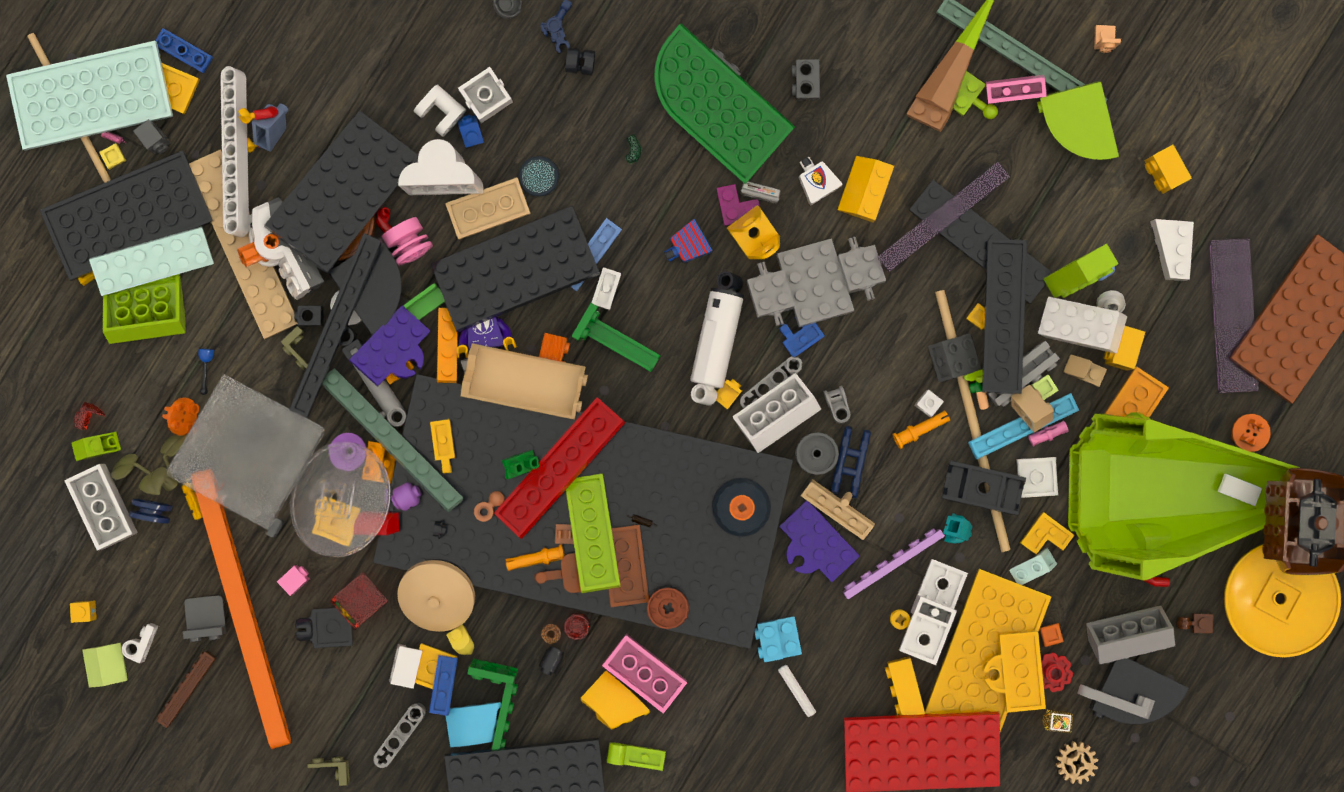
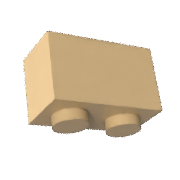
M1031 385L1023 388L1022 394L1011 396L1012 408L1033 432L1038 431L1053 421L1054 410L1048 402L1045 403L1040 392L1037 389L1034 390Z

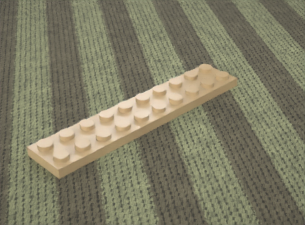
M222 150L189 163L213 219L211 223L263 338L267 339L296 326L297 322L294 319L295 311L275 267L262 266L259 263L245 267L239 258L237 250L250 244L249 233L244 237H237L226 233L224 230Z

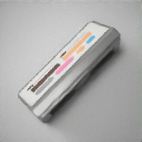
M748 181L746 184L743 183L741 195L776 204L779 200L780 190Z

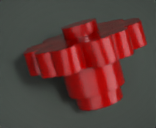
M1054 652L1043 654L1041 665L1044 689L1048 688L1051 692L1062 691L1064 684H1070L1073 677V672L1069 670L1071 663L1065 656H1057Z

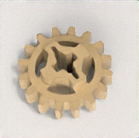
M1072 741L1071 746L1064 744L1066 749H1059L1061 756H1056V759L1060 762L1056 763L1055 766L1061 768L1058 773L1060 775L1064 774V780L1070 778L1072 784H1074L1075 780L1082 784V779L1088 782L1089 775L1095 776L1092 770L1098 769L1094 765L1095 762H1098V759L1093 757L1096 754L1095 751H1089L1091 747L1089 745L1084 747L1083 742H1079L1078 746L1074 741ZM1084 752L1087 754L1089 762L1084 759ZM1073 761H1081V763L1076 764V766L1073 764ZM1065 764L1069 765L1070 773L1067 772Z

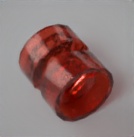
M582 613L571 614L564 624L566 635L573 640L584 638L590 629L589 619Z

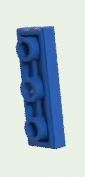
M162 28L155 40L158 48L203 74L214 58ZM182 48H185L184 53H180Z

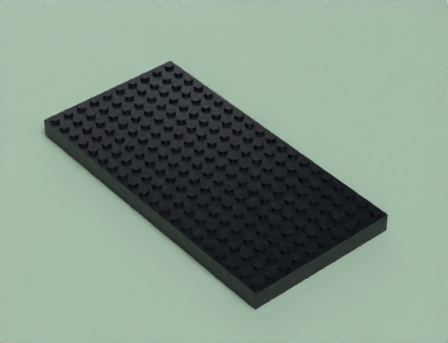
M417 374L402 437L463 497V501L448 513L396 461L385 512H399L400 532L390 535H379L373 563L408 570L413 565L427 560L445 561L461 569L469 577L473 586L660 628L653 624L648 616V602L610 607L608 589L587 593H570L563 586V578L547 580L542 584L534 580L535 573L561 570V560L550 562L549 565L541 563L508 571L506 566L507 558L540 552L543 548L559 547V544H555L556 524H571L566 490L522 539L494 513L492 518L486 522L479 521L474 515L476 505L481 502L488 503L492 492L500 491L504 495L505 501L530 473L527 472L511 479H505L503 459L533 450L534 456H537L538 462H540L583 412H576L574 420L462 397V384L437 383L436 378ZM450 419L455 458L450 459L452 472L443 473L441 460L435 461L430 422ZM626 422L578 477L603 474L611 528L640 525L631 521L633 514L653 521L650 528L640 525L649 599L659 589L672 588L682 592L689 603V614L685 622L676 628L666 630L751 648L793 460ZM738 478L750 479L760 484L767 492L771 503L770 516L765 526L757 533L744 537L731 535L721 529L714 518L712 509L714 496L719 488L726 482ZM410 482L413 486L417 485L421 491V496H419L420 502L406 511L397 509L391 500L393 490L404 483ZM494 506L493 511L495 512L499 506ZM483 508L480 510L482 516L487 515V509ZM443 520V524H446L445 536H440V539H438V537L433 536L435 521L441 522ZM562 544L565 555L575 553L574 544ZM671 603L664 605L667 614L674 611Z

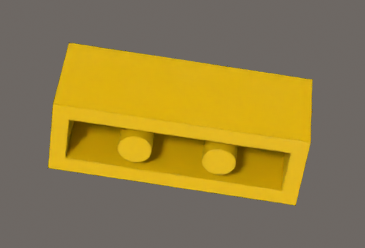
M910 656L888 661V667H885L887 678L892 679L893 686H890L892 697L897 698L898 704L895 705L897 715L925 714Z

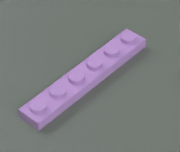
M931 529L924 534L926 537L921 541L916 539L909 544L910 548L904 552L901 549L893 554L894 558L889 562L884 560L877 565L878 569L872 573L869 570L862 574L860 581L856 583L852 581L844 587L846 590L843 591V594L847 599H850L943 538L944 534L940 529Z

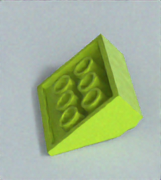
M180 274L103 295V333L109 344L186 333Z

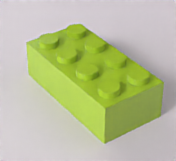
M1105 244L1043 279L1054 298L1059 296L1065 298L1114 271L1112 267L1118 265V262L1109 246Z

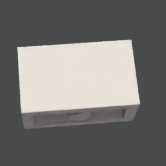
M398 644L389 679L390 684L414 688L422 650Z

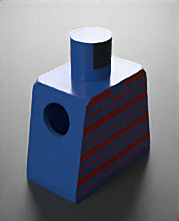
M695 219L670 238L673 247L664 251L669 262L679 256L683 263L712 253V249Z

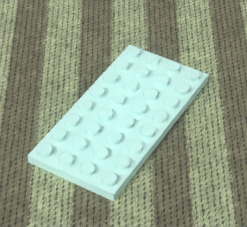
M156 41L6 75L22 150L34 149L139 125L148 119L156 121L173 117Z

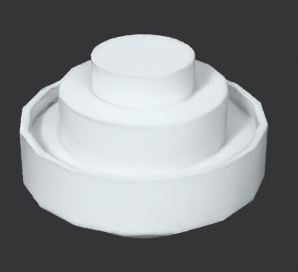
M1111 290L1102 293L1096 302L1097 307L1122 312L1126 305L1124 296L1118 291Z

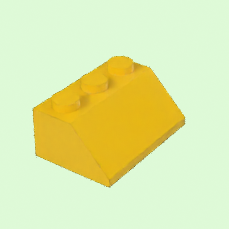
M856 156L837 210L873 223L876 220L894 166L876 159Z

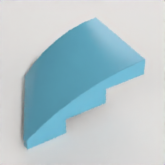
M501 702L450 708L449 715L446 716L450 747L493 742L498 722L496 716L498 709L501 708Z

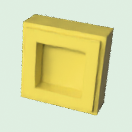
M117 143L99 152L109 170L126 161Z

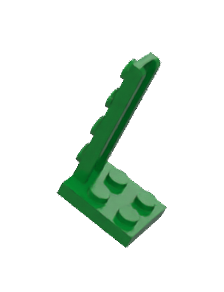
M590 303L572 334V338L581 342L582 339L585 340L589 336L652 372L661 355L598 320L600 315L598 312L599 308Z
M473 658L468 669V675H472V678L478 680L483 678L491 679V682L496 684L506 683L492 750L505 748L506 739H503L504 732L508 733L510 725L507 717L513 711L514 703L511 702L512 695L516 696L518 684H515L518 668Z

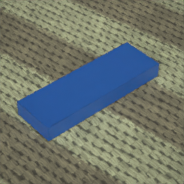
M438 655L429 713L449 715L458 658Z

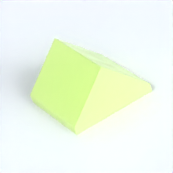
M121 643L83 649L89 688L128 680Z

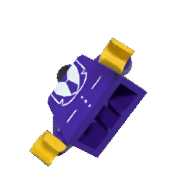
M495 317L463 330L460 334L459 346L456 351L458 358L459 354L463 352L466 358H468V351H470L472 343L492 348L504 346L507 351L508 345L513 344L514 348H516V343L508 325L502 319Z

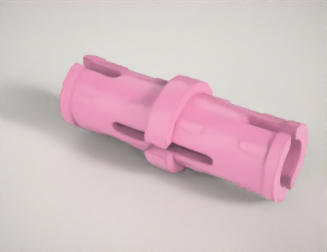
M1062 421L1050 427L1046 426L1043 430L1028 435V438L1034 447L1047 440L1052 441L1054 437L1069 431L1065 421Z

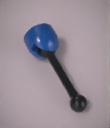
M198 349V357L204 362L200 393L206 395L208 393L206 388L207 363L213 359L214 350Z

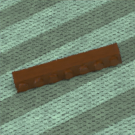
M209 651L200 654L198 657L200 658L199 661L195 662L192 666V671L186 674V680L179 684V690L173 693L171 696L172 700L166 703L164 706L165 710L161 711L157 716L159 718L157 722L165 728L171 725L217 657Z

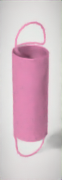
M109 131L101 133V137L118 144L123 141V137Z

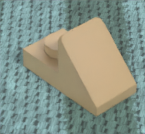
M1070 355L1063 372L1100 387L1107 369L1092 363L1090 360Z

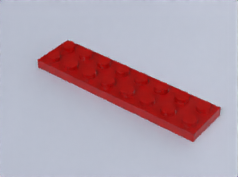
M597 397L540 460L539 468L532 469L494 514L522 539L626 422Z

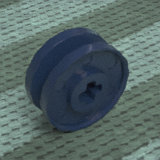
M132 499L131 504L139 507V511H130L129 517L150 522L170 523V518L162 515L163 511H172V505L150 500Z

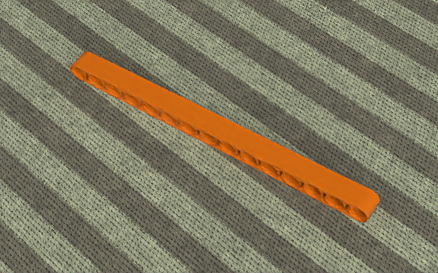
M212 469L194 473L191 476L269 746L271 749L291 744L290 733Z

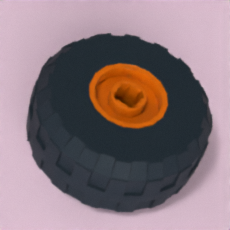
M738 478L726 482L719 488L714 496L712 509L714 518L721 529L731 535L744 537L757 533L765 526L770 516L771 503L767 492L760 484L750 479Z

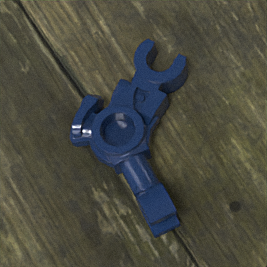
M568 0L563 1L556 16L549 18L546 23H541L543 34L548 37L547 31L550 32L552 42H557L556 50L559 54L561 53L560 45L565 44L567 48L570 47L569 42L564 40L566 36L562 28V19L572 6V2Z

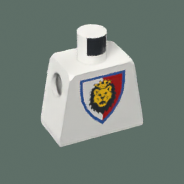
M810 157L800 162L805 172L799 175V180L810 206L843 185L824 162L814 165Z

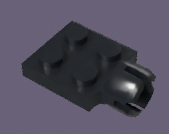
M339 607L312 609L311 617L296 620L295 628H306V631L295 632L296 638L299 641H312L314 648L353 646L352 622L341 613L342 610L340 609L342 608ZM342 607L351 617V607Z

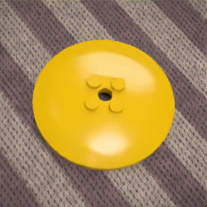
M1264 544L1251 549L1235 564L1225 586L1224 605L1232 629L1249 647L1269 656L1293 657L1313 650L1329 636L1338 620L1341 607V592L1335 573L1324 575L1285 574L1278 567L1276 560L1264 559L1262 552ZM1282 593L1285 597L1284 602L1278 604L1275 600L1276 595Z

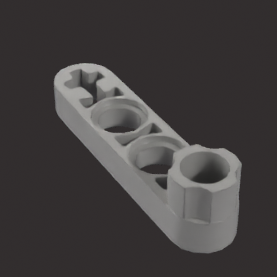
M790 357L741 397V407L743 409L747 407L743 404L745 403L744 398L746 396L751 398L754 395L751 391L755 390L758 397L763 396L758 392V387L761 384H766L769 387V391L780 384L773 380L774 373L781 372L784 376L783 381L788 379L789 377H787L786 372L781 369L782 366L791 374L789 377L795 373L797 374L802 369L801 359ZM789 361H797L798 364L796 367L798 369H789Z
M1080 684L1077 694L1146 719H1149L1155 702L1152 699L1138 695L1136 703H1132Z
M414 703L408 708L376 752L374 763L377 767L385 768L392 762L426 714L423 704ZM418 708L420 710L421 716L417 715L415 718L412 717V715L414 714V711L412 709ZM403 722L409 723L411 726L410 732H402L400 725ZM391 738L399 740L398 748H391L389 746ZM387 750L394 753L393 755L391 753L387 755V763L379 762L380 758L378 755L382 756Z

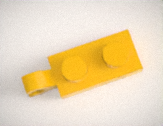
M450 419L430 422L435 461L441 460L443 473H451L450 459L455 458Z

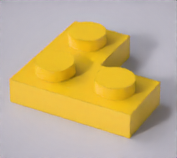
M1042 512L1020 543L1037 555L1047 540L1061 550H1064L1074 537V534Z

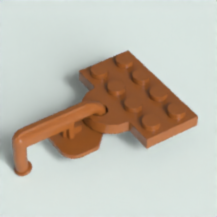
M640 525L611 528L621 587L608 589L610 607L647 603L649 595ZM575 553L567 554L562 558L561 570L534 574V580L539 584L547 580L563 578V586L568 592H581Z

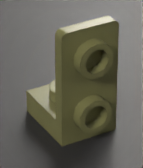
M297 326L281 343L284 345L282 349L289 356L293 354L297 359L295 361L297 365L304 370L305 368L307 369L309 363L292 346L293 344L298 345L304 339L303 335L306 333L301 327Z
M332 757V760L324 761V758H313L312 762L307 764V768L338 766V769L335 771L336 781H339V786L350 783L349 759L343 760V757Z

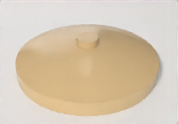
M427 560L413 565L405 572L398 587V602L405 616L417 626L430 631H449L459 627L469 618L475 604V590L469 577L455 565L440 560Z

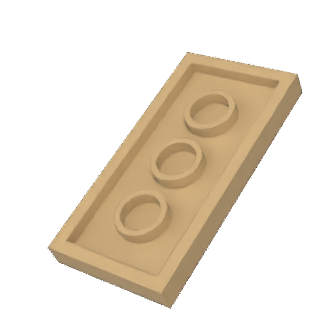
M518 178L483 189L482 194H470L445 203L458 240L531 214Z

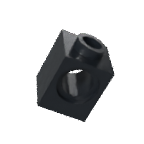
M298 306V310H295L294 313L295 322L299 326H324V307ZM307 311H312L313 318L310 321H306L304 318Z

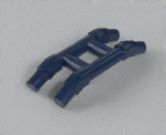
M845 426L831 493H839L842 474L853 476L851 493L852 498H857L871 431L864 430L859 450L848 448L853 428ZM846 455L857 458L855 469L844 467Z

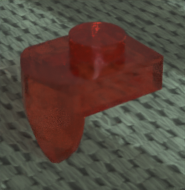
M84 402L80 411L74 417V427L87 430L92 413L105 416V413L97 406Z

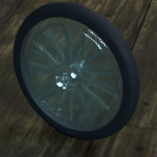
M536 156L529 158L522 164L519 170L520 185L525 192L532 196L548 195L556 188L559 181V172L556 165L546 157Z

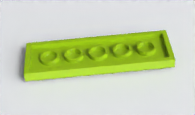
M603 474L578 477L566 489L581 593L621 587Z

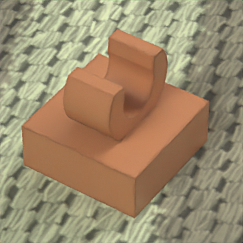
M556 524L555 544H574L571 524Z

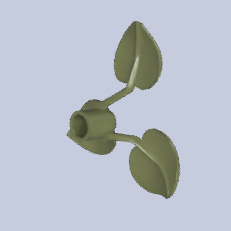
M175 434L162 445L160 452L164 454L163 459L167 469L160 467L150 472L140 464L135 463L138 459L136 454H128L123 456L114 465L110 474L111 477L115 480L122 479L132 471L133 467H137L148 474L139 484V489L144 493L160 495L161 486L166 491L173 490L177 486L178 480L172 475L173 469L170 467L168 457H173L180 451L190 434Z

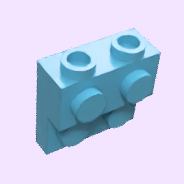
M795 616L757 623V628H755L754 632L756 640L760 639L761 647H758L759 658H763L764 662L802 654Z

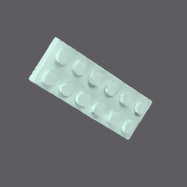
M202 226L89 259L101 296L214 264Z

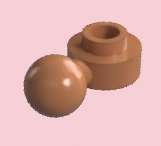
M500 491L492 492L488 503L481 502L476 505L474 509L475 517L481 522L489 521L494 513L493 507L500 506L504 502V495ZM483 508L488 511L485 516L480 514V510Z

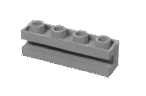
M1046 341L1041 342L1023 356L1022 389L1029 382L1035 383L1042 377L1041 373L1046 369L1049 372L1057 366L1056 362L1060 358L1050 350V346ZM986 393L996 406L1002 405L1003 407L1011 402L1010 397L1014 395Z

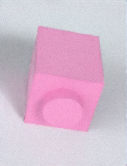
M295 565L277 582L291 596L308 582L310 578L307 576L309 573L303 566Z

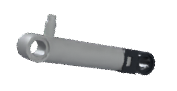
M347 327L345 332L348 331L350 333V339L347 342L341 339L340 345L346 346L341 350L349 360L364 344L360 339H357L356 332L352 328ZM355 367L382 409V412L379 414L384 419L387 417L388 422L393 426L405 425L408 412L403 408L386 380L377 387ZM397 411L402 414L400 422H396L393 418Z

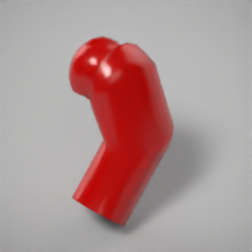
M382 207L378 211L376 224L384 233L392 228L388 224L390 210L387 207Z
M1153 577L1143 580L1155 587H1168L1170 585L1168 577Z

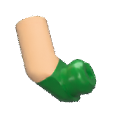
M978 382L971 383L969 390L971 393H976L980 409H987L989 403L986 393H982V384Z

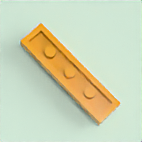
M438 308L437 383H456L457 331L448 308Z

